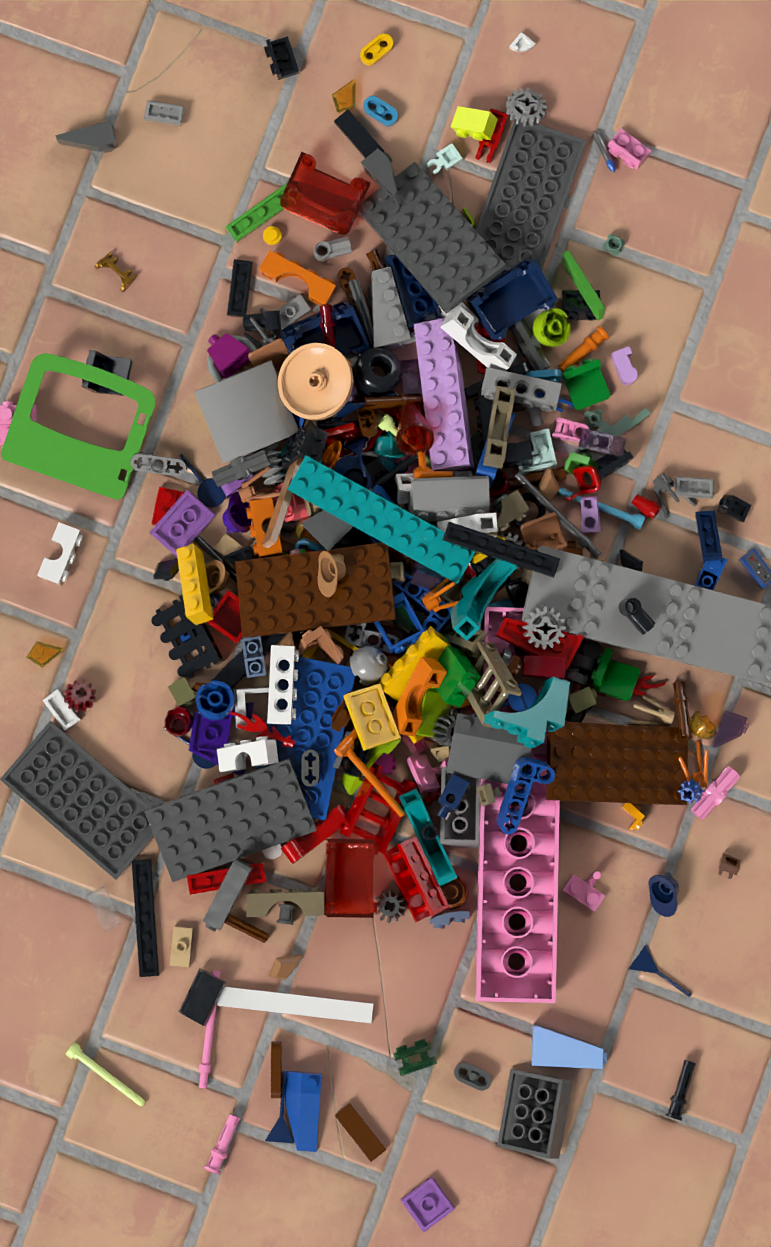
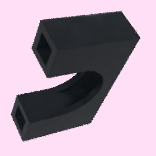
M522 388L516 390L519 394L524 393ZM478 392L477 398L474 399L475 410H479L480 415L476 417L477 427L481 428L482 434L479 435L480 446H485L493 400L485 398L484 395H481V392ZM513 403L512 412L525 411V407L522 404ZM530 441L507 443L505 461L502 468L532 465L533 458Z

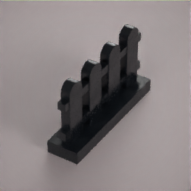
M183 595L179 596L180 602L176 599L172 601L173 606L163 611L160 608L157 609V614L152 617L151 622L154 626L163 625L165 632L160 635V640L163 643L171 642L174 647L169 651L170 659L181 660L183 665L178 668V675L180 677L189 676L191 679L195 677L194 672L203 667L210 669L212 667L211 663L219 665L225 660L206 623L195 625L187 619ZM180 616L182 622L170 628L168 622ZM194 629H196V631H197V633H198L197 636L195 635V633H194V631H193ZM188 633L191 639L179 645L176 639ZM202 646H205L207 650L206 653L204 652ZM197 650L200 656L188 662L185 656Z

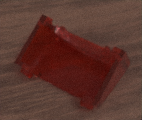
M301 151L281 197L280 205L285 210L338 234H348L371 183L363 178H353L349 184L315 169L317 162L314 157Z
M326 839L325 917L374 918V914H377V902H374L373 859L374 855H378V843H375V839Z

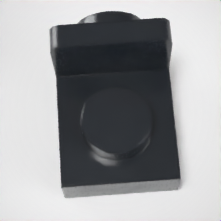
M724 495L719 501L717 512L726 514L739 522H744L751 505L734 495Z

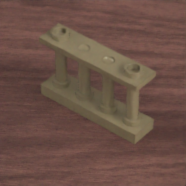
M478 641L477 646L482 654L474 668L479 673L486 661L489 666L467 698L481 724L492 728L491 725L484 723L485 715L494 710L499 711L509 694L521 696L522 692L500 656L497 647L491 642ZM492 674H494L496 678L485 693L484 687ZM501 686L502 692L498 696L495 703L492 705L491 699L493 698L498 688Z

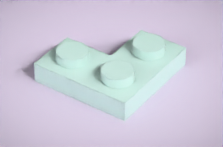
M549 428L530 433L534 451H532V465L518 466L519 472L523 475L547 469L548 467H557Z

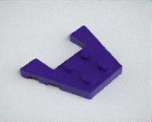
M254 702L245 703L246 717L252 720ZM194 712L188 751L219 766L217 749L224 748V744H228L231 718H236L235 715L229 714L224 719L215 721L203 717L200 712ZM244 770L234 771L232 773L240 776L244 774Z

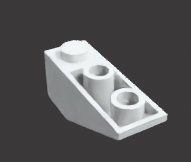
M496 513L475 514L437 522V527L443 531H446L448 522H452L497 537L498 533Z

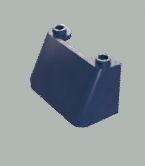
M526 259L482 286L465 300L491 339L499 341L507 336L506 332L509 327L538 309L544 308L548 310L552 308L558 298L536 260Z
M342 301L333 305L332 317L333 321H335L336 349L343 355L349 353L358 355V353L362 354L371 348L353 306L348 301ZM321 312L288 326L279 332L289 355L297 348L306 344H324L322 327H320Z

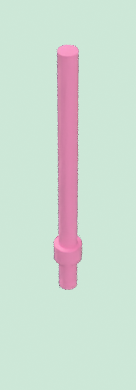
M213 971V975L220 978L221 971ZM217 1003L206 1024L202 1064L199 1066V1072H201L199 1088L207 1089L208 1073H211V1065L209 1064Z

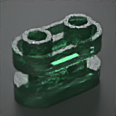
M424 1038L415 1041V1045L407 1048V1045L395 1048L396 1052L393 1053L395 1061L401 1060L403 1064L402 1067L398 1068L400 1076L437 1064L435 1056L429 1057L427 1050L432 1049L430 1041L426 1042ZM420 1053L422 1060L410 1063L409 1057Z

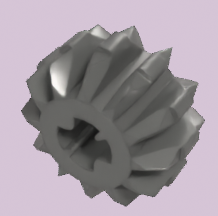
M446 713L443 716H438V722H433L435 724V728L432 729L435 733L433 738L440 745L451 746L457 715Z
M389 890V897H387L385 892L382 891L381 894L384 899L382 900L377 896L375 899L381 903L373 904L375 908L380 907V910L376 911L375 915L382 912L381 921L384 920L385 915L388 916V923L391 922V916L394 917L395 921H398L396 913L404 916V913L399 911V908L406 909V905H399V903L405 901V899L397 900L399 892L392 897V890ZM385 902H394L396 907L393 908L395 910L392 912L389 909L385 910Z

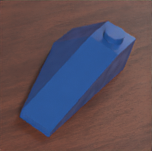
M283 1070V1077H286L285 1105L297 1151L317 1152L322 1073Z

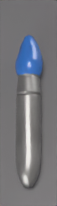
M594 131V139L606 161L607 167L611 172H615L614 160H612L599 132Z

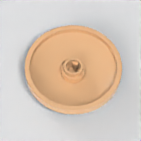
M310 343L294 350L283 362L278 376V390L284 405L295 415L307 420H322L339 412L347 403L353 388V372L346 357L334 347L322 343Z

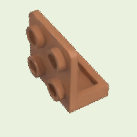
M280 338L249 353L248 357L253 367L272 360L276 373L279 376L281 366L289 356L283 340Z
M555 512L545 514L533 521H527L520 526L524 545L527 548L536 551L540 546L561 551L568 548L560 531L558 517Z
M320 626L316 630L312 631L310 629L302 635L303 638L299 641L300 644L297 648L301 655L318 645L330 663L340 665L344 658V653L340 646L333 643L331 640L332 636L326 629L324 630Z

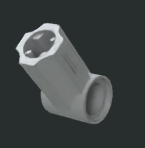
M348 237L328 242L320 241L314 247V257L319 262H326L328 259L352 253ZM320 248H324L328 253L322 256L317 251Z

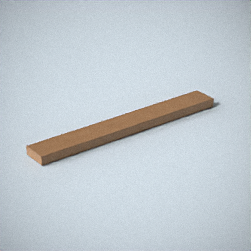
M305 419L303 427L309 422L317 426L318 420ZM301 457L288 468L262 546L266 548L275 544L279 537L293 493L287 489L303 461Z

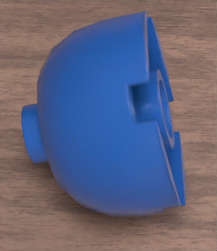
M214 680L206 685L203 684L197 691L196 705L203 717L209 720H221L227 717L233 710L235 697L230 686L226 683Z

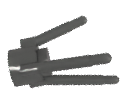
M253 317L250 320L264 338L261 341L262 344L246 332L243 333L258 348L279 339L274 331H270L271 335L267 336Z
M663 473L653 480L655 485L653 490L658 497L665 518L668 519L669 515L660 491L662 493L668 491L676 502H679V499L671 489L672 487L674 488L675 483L671 477H667ZM684 497L690 504L696 506V503L691 498Z

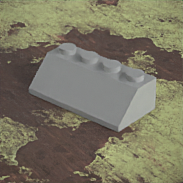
M488 476L412 479L408 510L427 522L444 521L489 512Z
M442 767L441 795L452 775L451 773H446L447 767ZM454 774L470 782L471 787L458 811L452 810L447 820L441 817L440 844L457 848H479L480 799L477 787H480V779ZM449 796L448 802L453 803L455 796Z

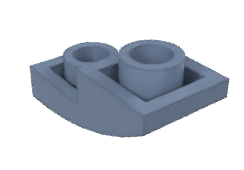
M261 636L241 638L247 678L266 675Z
M470 911L444 913L430 919V924H433V928L445 929V925H449L450 918H453V922L465 923V919H469Z

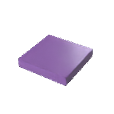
M432 1176L401 1199V1202L423 1232L455 1210V1207Z

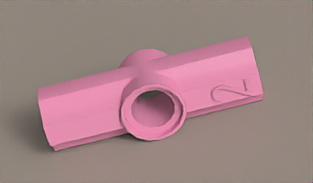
M727 766L719 777L707 786L701 799L690 810L703 820L715 806H718L728 795V791L741 776L731 767Z

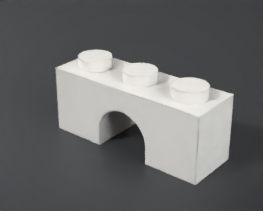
M58 522L52 541L62 546L63 553L57 560L44 558L37 576L58 585L66 582L69 576L68 567L74 563L76 558L74 553L76 547H80L83 541L80 530Z
M265 736L256 738L255 742L251 740L240 741V745L235 743L224 744V748L217 749L220 772H234L246 769V757L248 754L251 758L252 766L278 763L276 740H268V737Z

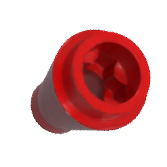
M639 494L631 502L647 518L650 517L651 519H654L661 509L658 502Z

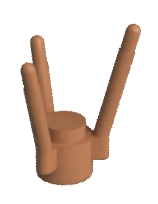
M270 466L260 471L248 481L241 483L242 487L238 489L243 503L279 496L280 492L259 495L274 490V486L255 491L253 485L249 486V484L271 469Z

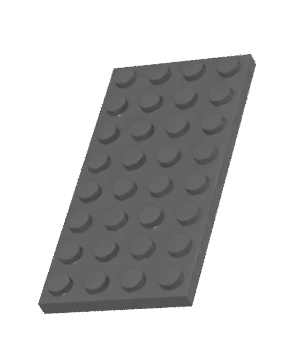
M514 119L476 228L479 235L506 264L507 268L503 271H508L526 259L536 260L540 269H543L587 140L536 123L533 126L527 123L525 127L522 122L517 125V120Z
M414 162L396 176L401 198L400 205L380 188L357 205L356 210L447 314L505 270L507 266L417 163Z
M52 721L44 727L0 778L5 785L115 880L121 876L154 837L144 812L151 807Z
M290 757L144 811L172 882L317 831Z

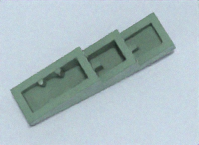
M645 408L632 420L625 415L613 427L606 422L578 447V451L581 453L594 449L621 437L638 426L651 413Z

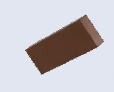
M351 1103L335 1114V1117L370 1162L386 1151V1148Z

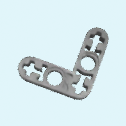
M366 623L355 625L362 626V629L359 627L357 629V635L360 638H356L355 641L349 636V633H353L354 626H347L345 638L348 643L360 647L374 646L382 652L390 653L386 644H383V647H379L382 642L380 633L365 629ZM387 634L390 641L391 639H394L395 643L400 642V639L397 636ZM370 635L378 637L379 642L376 645L368 643Z

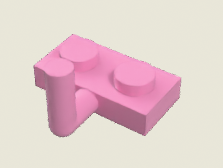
M426 754L411 756L406 760L421 794L437 791L440 788L435 775L442 774V767H447L449 758H446L439 767L434 768L431 767Z
M598 871L593 872L587 882L573 874L562 889L594 912L605 898L604 894L593 888L596 881L601 877V873Z

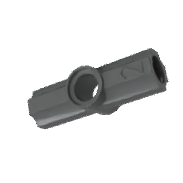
M522 319L509 327L518 342L517 345L524 358H527L533 371L550 368V364L541 350L540 342L532 334L525 320Z
M262 450L248 457L244 456L231 461L229 465L212 471V476L217 487H221L235 480L246 479L252 476L254 472L271 466L270 459L266 451Z

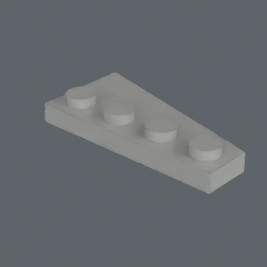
M391 267L372 271L373 347H386L410 341L411 337Z

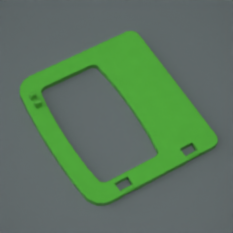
M40 354L33 359L1 451V457L7 462L112 499H121L125 495L133 472L130 459L134 454L139 453L155 408V397L149 389L103 369L53 354ZM46 371L64 373L96 383L121 393L138 403V409L123 450L108 449L72 438L31 419V412ZM140 413L147 415L144 425L137 423ZM121 468L127 470L124 481L118 479Z

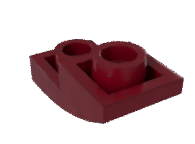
M524 656L522 676L563 679L566 659L546 656Z

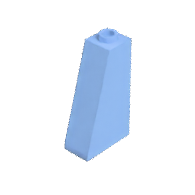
M533 1025L532 1066L603 1069V1064H606L607 1053H603V1048L538 1025Z

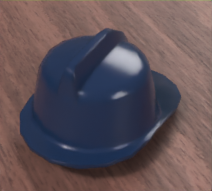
M347 455L337 461L334 471L367 489H372L371 476L367 469V477L363 476L358 457Z
M670 872L650 877L648 885L652 907L661 916L670 917L674 915L677 910L678 882L672 877Z

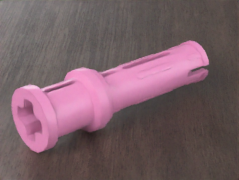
M231 1114L228 1115L215 1148L210 1151L209 1161L207 1165H204L206 1170L220 1175V1167L223 1160L227 1158L226 1151L240 1121L239 1117Z

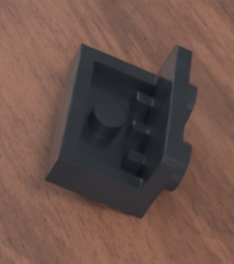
M288 36L270 42V39L266 40L267 46L264 47L267 58L271 57L272 64H269L272 75H277L278 80L300 74Z

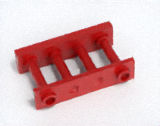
M373 763L369 770L379 781L397 789L394 799L404 809L399 796L416 789L417 784L407 779H403L400 783L382 774L383 767ZM365 777L346 818L340 824L339 833L347 837L354 833L372 842L370 848L384 854L402 817H399L379 793L372 790L374 786ZM368 797L389 808L384 818L364 808ZM360 815L380 824V829L376 835L355 826Z
M416 836L385 851L383 856L415 923L450 907Z

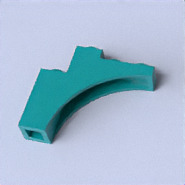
M495 559L478 577L474 576L462 588L463 598L450 610L453 629L466 641L481 628V620L490 600L503 582L517 568L516 565Z
M551 677L543 681V686L537 699L528 709L516 713L494 710L485 715L484 723L491 725L492 728L504 729L510 734L518 735L517 742L523 743L525 747L535 748L544 743L546 731L553 732L564 726L570 682Z
M417 789L399 796L439 886L456 879L457 875L443 845L440 844L438 835L434 840H426L421 835V830L425 825L433 824ZM428 827V830H427V833H426V837H428V835H429V831H430V828H429V827Z

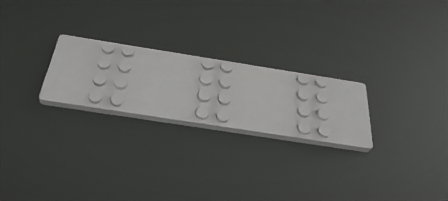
M546 546L538 547L537 551L560 558V562L554 578L532 571L522 615L523 622H526L524 618H530L529 611L536 613V607L540 611H542L543 606L547 607V611L552 607L554 608V614L560 612L561 614L558 618L565 620L561 623V626H565L566 629L561 631L568 632L569 634L582 635L584 638L771 686L770 605ZM637 598L641 602L642 608L656 623L654 627L642 635L631 621L620 613L618 607L622 600ZM629 602L627 609L631 612L633 605ZM549 615V621L556 624L554 618ZM539 616L533 621V623H536L539 620Z

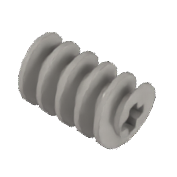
M271 444L257 451L258 453L265 450L270 459L271 469L262 475L263 478H267L264 481V484L267 486H276L284 483L282 478L287 474L280 471L284 469L282 465H279L283 460L282 458H277V455L282 452L275 450L280 444Z

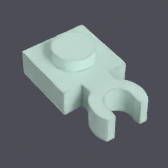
M451 143L436 153L438 159H431L427 166L436 165L437 169L433 171V174L437 175L443 166L446 170H449L461 162L463 158Z

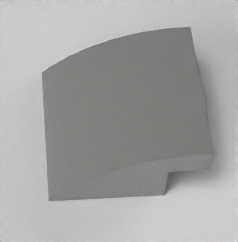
M272 360L194 392L223 464L294 435L299 430L293 413L281 400L278 390V375Z

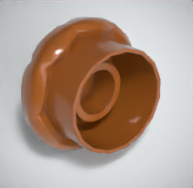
M457 876L456 879L440 886L450 906L447 909H456L465 903L468 896V888L462 878Z

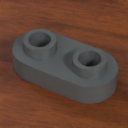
M467 1062L457 1064L454 1069V1075L458 1081L477 1090H486L491 1085L492 1080L488 1072ZM463 1068L468 1071L464 1076L460 1074V1070ZM481 1076L485 1078L483 1084L478 1082V1078Z

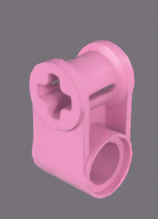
M556 418L557 424L555 433L552 434L553 438L576 443H584L589 438V428L587 425L565 418ZM579 429L586 432V435L582 438L577 437L575 434Z

